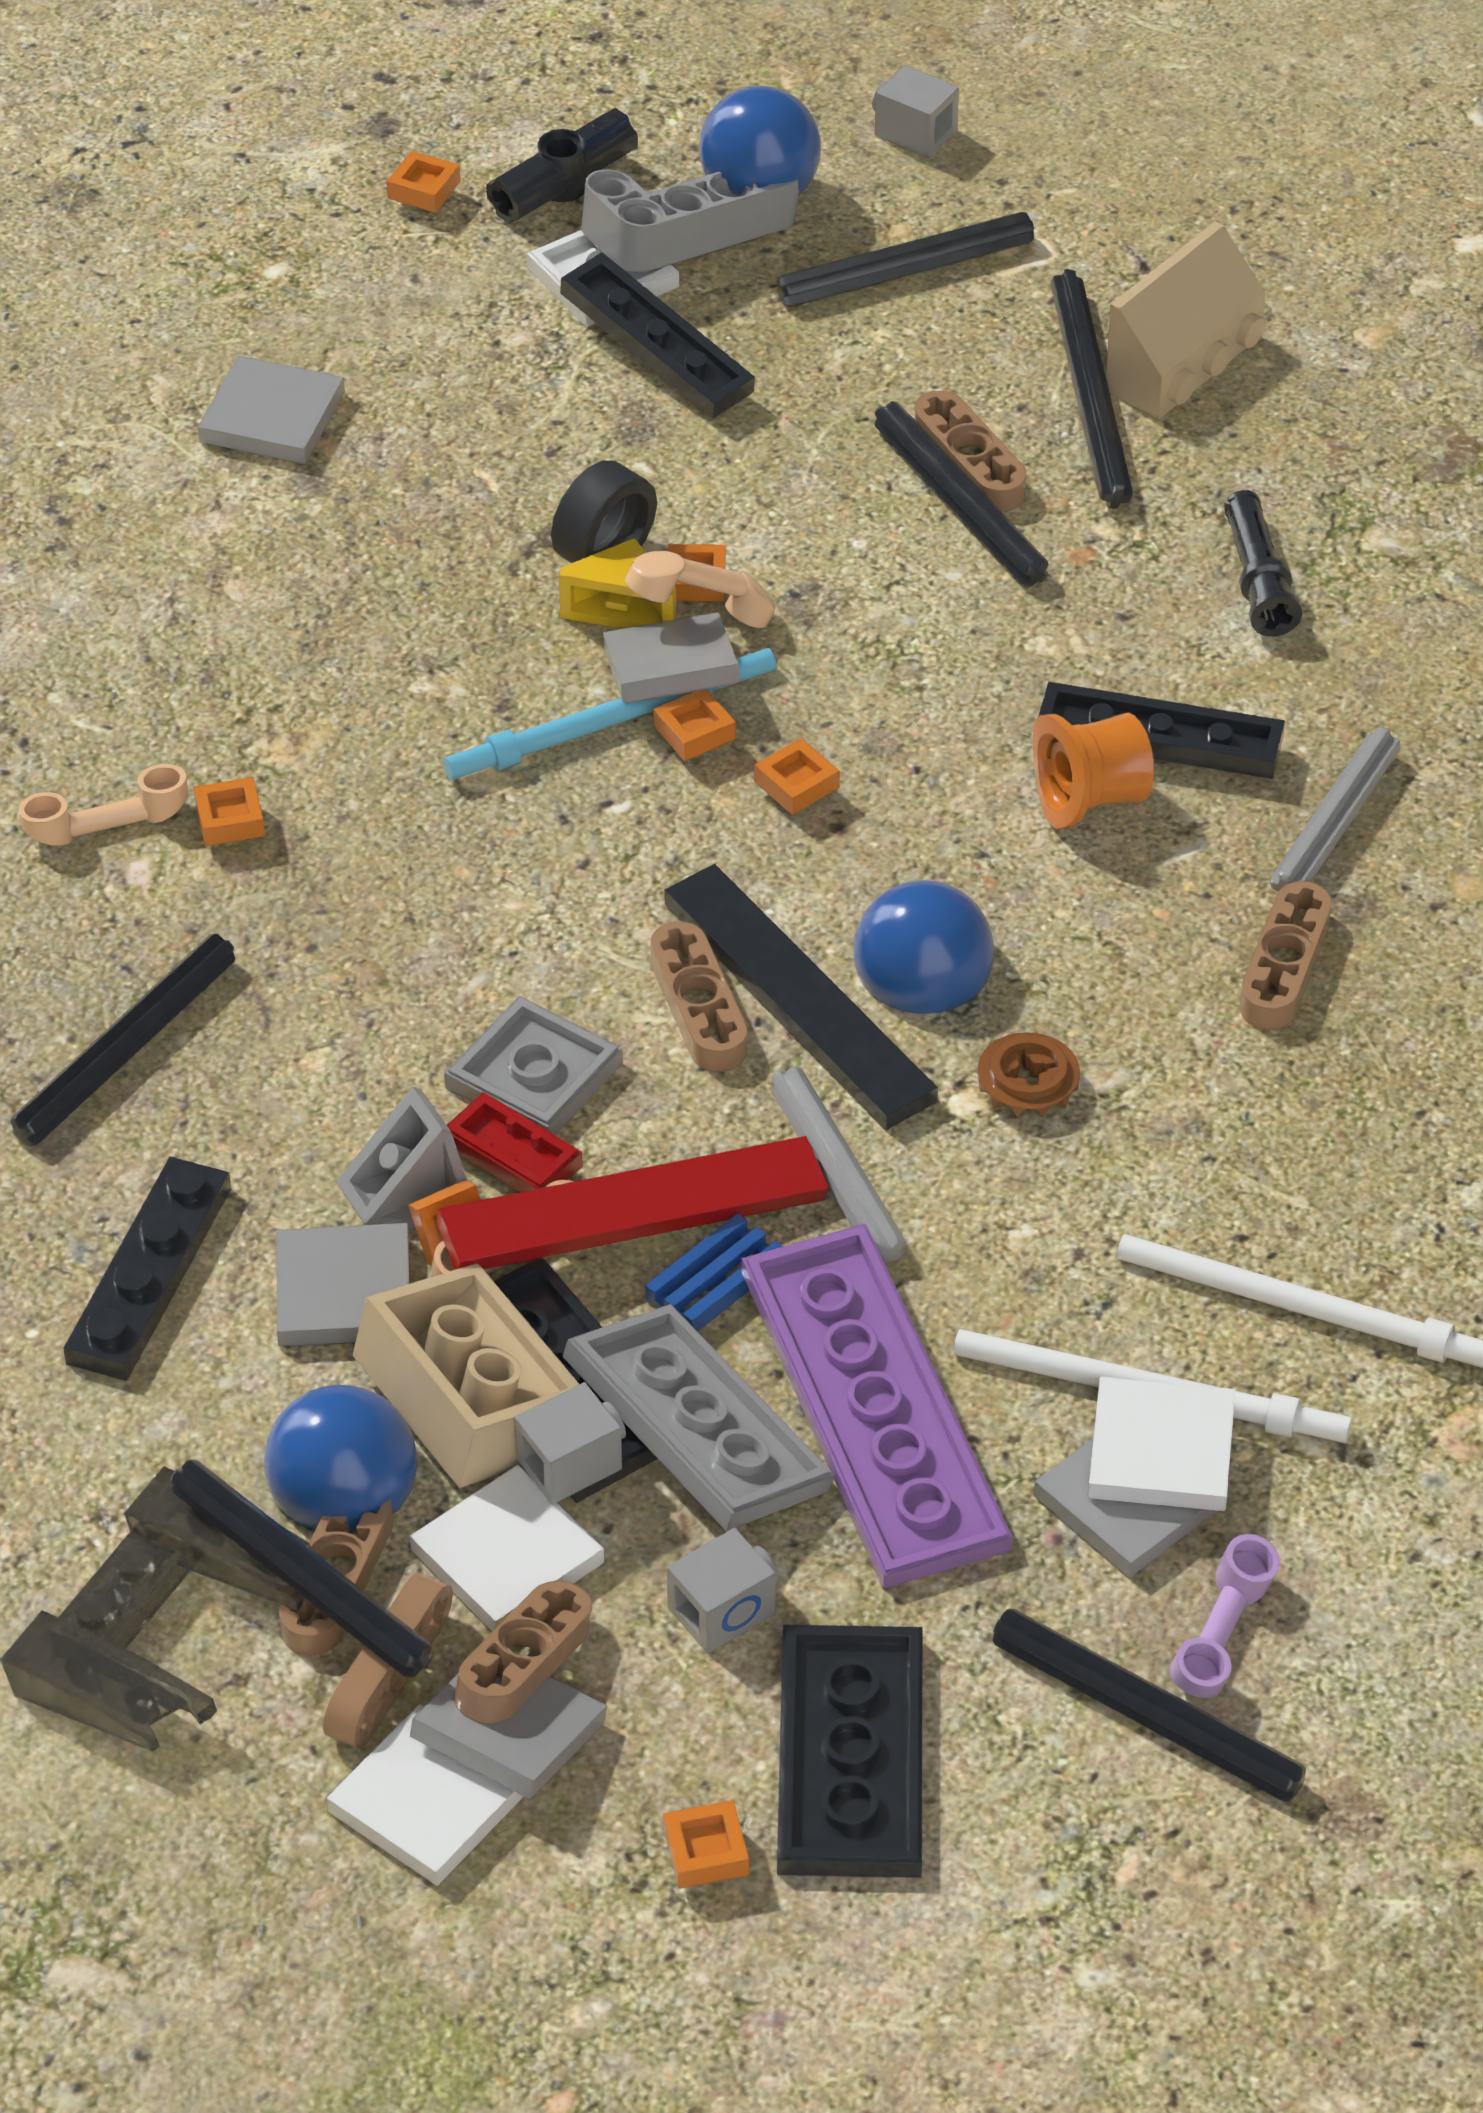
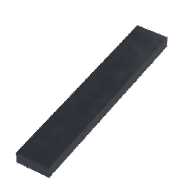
M715 863L664 889L665 905L681 922L694 924L704 932L714 955L885 1130L938 1102V1087Z

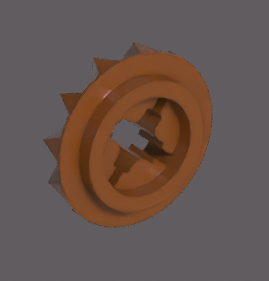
M1024 1032L1004 1036L991 1043L984 1050L978 1062L979 1091L989 1094L993 1108L1010 1106L1016 1117L1026 1109L1035 1110L1044 1118L1049 1108L1053 1105L1066 1108L1071 1093L1078 1090L1080 1068L1076 1056L1064 1043L1044 1034ZM1020 1064H1023L1025 1071H1029L1033 1078H1039L1037 1085L1028 1084L1024 1078L1018 1077Z

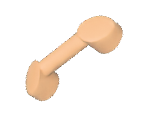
M652 551L642 554L635 559L625 577V582L632 591L654 602H666L677 581L729 594L730 596L725 603L727 611L737 620L756 628L766 627L776 609L768 593L749 573L745 571L738 573L684 559L673 552Z
M173 764L151 766L141 772L138 777L140 797L74 813H69L67 801L63 796L51 792L37 793L24 799L19 806L21 827L27 835L41 843L63 846L70 844L73 841V837L144 820L149 823L162 822L172 817L186 801L188 796L186 773L182 768Z

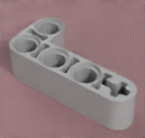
M608 169L598 170L589 174L586 178L581 230L601 252L622 269L630 272L651 271L791 227L796 218L799 195L798 180L780 184H769L762 188H758L756 183H752V187L745 186L744 192L738 196L730 191L727 180L722 178V173L716 172L647 193L630 176L623 172Z

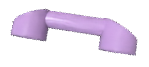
M1253 1534L1240 1535L1229 1543L1215 1575L1216 1587L1220 1594L1199 1637L1191 1638L1180 1646L1169 1666V1674L1172 1681L1186 1693L1199 1698L1216 1697L1231 1672V1660L1225 1647L1245 1605H1251L1263 1597L1280 1567L1279 1554L1275 1547L1266 1539Z

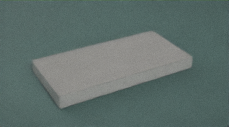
M671 1304L568 1339L563 1358L605 1402H610L616 1408L622 1421L725 1531L829 1492L835 1474Z

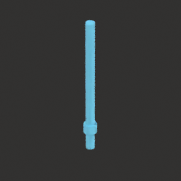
M770 648L737 658L741 682L775 671L777 668L775 656ZM728 686L717 687L707 690L710 693ZM689 693L632 703H623L622 699L618 698L515 734L508 729L485 737L484 744L444 757V770L450 780L493 767L495 771H500L520 764L522 756L651 713L654 708Z

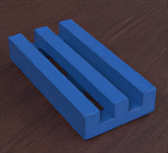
M737 1213L645 1285L646 1301L655 1308L671 1304L698 1332L750 1291L741 1268L727 1279L726 1273L742 1262V1258L748 1257L750 1254L755 1255L783 1246L777 1241H774L771 1245L766 1242V1233L758 1227L752 1231L747 1228V1219ZM703 1291H711L688 1310L683 1308Z

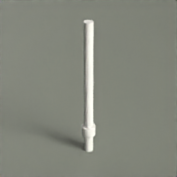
M1124 1234L1119 1243L1117 1259L1417 1348V1356L1444 1363L1446 1358H1451L1483 1368V1340L1455 1332L1454 1324L1430 1317L1423 1323L1128 1234Z
M959 1329L954 1344V1355L1098 1388L1100 1376L1216 1387ZM1235 1391L1233 1418L1265 1425V1432L1292 1438L1294 1432L1347 1443L1352 1424V1417L1300 1406V1398L1273 1393L1271 1399Z

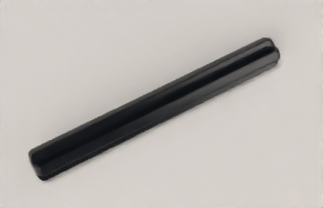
M1018 212L781 275L777 279V293L785 307H794L1030 244L1034 240V224L1026 212Z
M891 401L885 407L879 406L874 412L877 417L874 425L1024 586L1032 587L1038 581L1043 582L1048 576L1046 571L1049 565L1048 560L898 402Z
M210 934L11 1117L10 1123L13 1128V1135L29 1147L37 1146L235 962L234 946L229 940H224L218 934Z
M190 1459L181 1468L173 1472L170 1479L173 1483V1494L402 1676L413 1678L429 1665L432 1659L430 1653L431 1645L426 1639L198 1460Z
M1007 1609L997 1621L993 1629L992 1640L995 1646L1283 1802L1292 1801L1298 1791H1300L1306 1774V1768L1302 1763L1016 1609Z

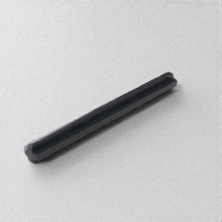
M1065 269L1062 275L1053 276L1051 280L1052 295L1099 499L1106 501L1108 508L1118 509L1121 503L1130 502L1133 490L1082 278L1077 277L1075 270Z

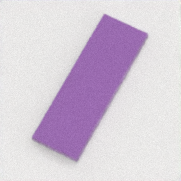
M866 1223L742 1258L741 1272L825 1461L829 1469L835 1474L834 1481L882 1588L886 1589L1011 1551L1013 1537Z

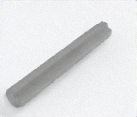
M1380 727L1374 733L1367 735L1271 876L1270 885L1272 889L1279 891L1286 884L1296 881L1312 882L1399 753L1400 741L1398 738L1391 736L1389 729Z
M792 1067L786 1072L779 1071L772 1078V1083L774 1084L772 1093L798 1137L807 1136L825 1181L851 1226L854 1227L866 1223L884 1263L887 1264L891 1260L898 1261L904 1255L905 1250L903 1246L905 1239L804 1071L797 1067Z

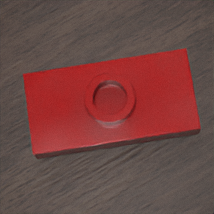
M482 1092L447 1124L460 1156L519 1192L544 1188L557 1180H569L583 1167L582 1151L485 1092Z

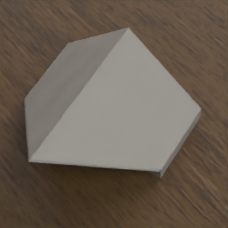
M412 1087L338 1178L336 1183L365 1225L408 1223V1230H416L408 1205L467 1180L450 1129L423 1091Z

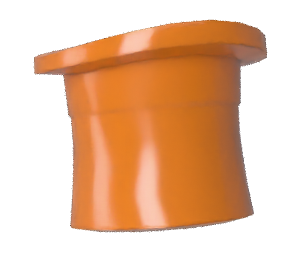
M1123 713L1083 725H1071L1063 717L1056 714L1040 715L1035 720L1033 728V756L1037 789L1044 816L1054 828L1074 827L1082 820L1088 809L1096 806L1118 803H1142L1148 798L1154 779L1153 753L1148 735L1141 722L1134 715Z

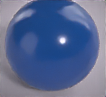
M771 86L745 87L725 96L708 114L700 133V162L705 176L721 172L722 178L727 180L730 191L738 196L744 192L745 186L752 187V183H756L758 188H762L769 184L787 183L798 180L800 195L811 183L819 166L821 157L820 133L815 119L808 108L795 96Z
M930 880L902 883L890 888L876 898L867 908L858 924L853 947L856 971L865 989L878 1001L891 1008L917 1014L945 1012L969 1002L985 986L994 958V941L991 928L979 906L959 889L942 882Z
M330 1385L303 1394L291 1402L278 1416L270 1430L265 1445L264 1472L274 1501L287 1517L297 1524L314 1531L322 1516H348L349 1530L351 1533L357 1532L356 1527L365 1512L376 1514L380 1509V1505L391 1499L392 1513H396L408 1498L416 1477V1446L413 1434L406 1420L388 1400L362 1387Z

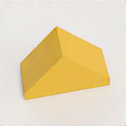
M634 538L561 568L559 573L560 618L620 629L676 620V587L674 586L666 602H654L645 599L628 587L625 577L633 562L642 554L647 553Z

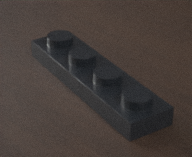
M603 252L561 277V295L712 419L754 393L755 376Z
M1048 681L1038 716L1056 714L1063 717L1071 725H1083L1123 713H1130L1143 725L1150 741L1153 759L1270 779L1274 778L1284 737L1285 720Z
M169 1156L63 1347L66 1365L128 1381L231 1191L229 1172Z

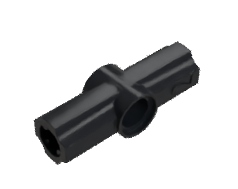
M617 108L602 114L576 131L555 129L546 132L539 138L537 154L486 184L487 199L492 203L497 216L509 224L517 219L519 220L550 200L570 202L579 199L585 193V183L588 175L605 168L638 148V134L629 122L628 116Z

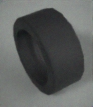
M602 460L589 466L571 483L560 500L552 522L551 540L553 549L563 559L573 563L634 538L642 547L655 520L658 503L655 488L645 478L617 461Z

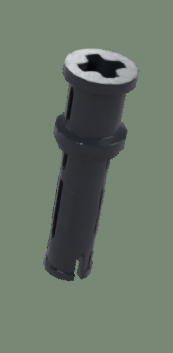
M1250 490L1237 491L1227 498L1230 504L1224 503V511L1231 526L1233 539L1243 566L1239 585L1242 595L1247 601L1251 602L1249 611L1250 623L1252 628L1263 636L1276 637L1292 631L1300 623L1303 615L1300 601L1290 592L1292 585L1291 572L1288 566L1276 557L1272 538L1263 515L1260 497Z

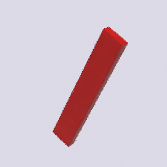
M807 1136L443 1207L438 1210L436 1222L454 1270L476 1263L484 1270L726 1221L737 1213L746 1217L825 1200L828 1185Z

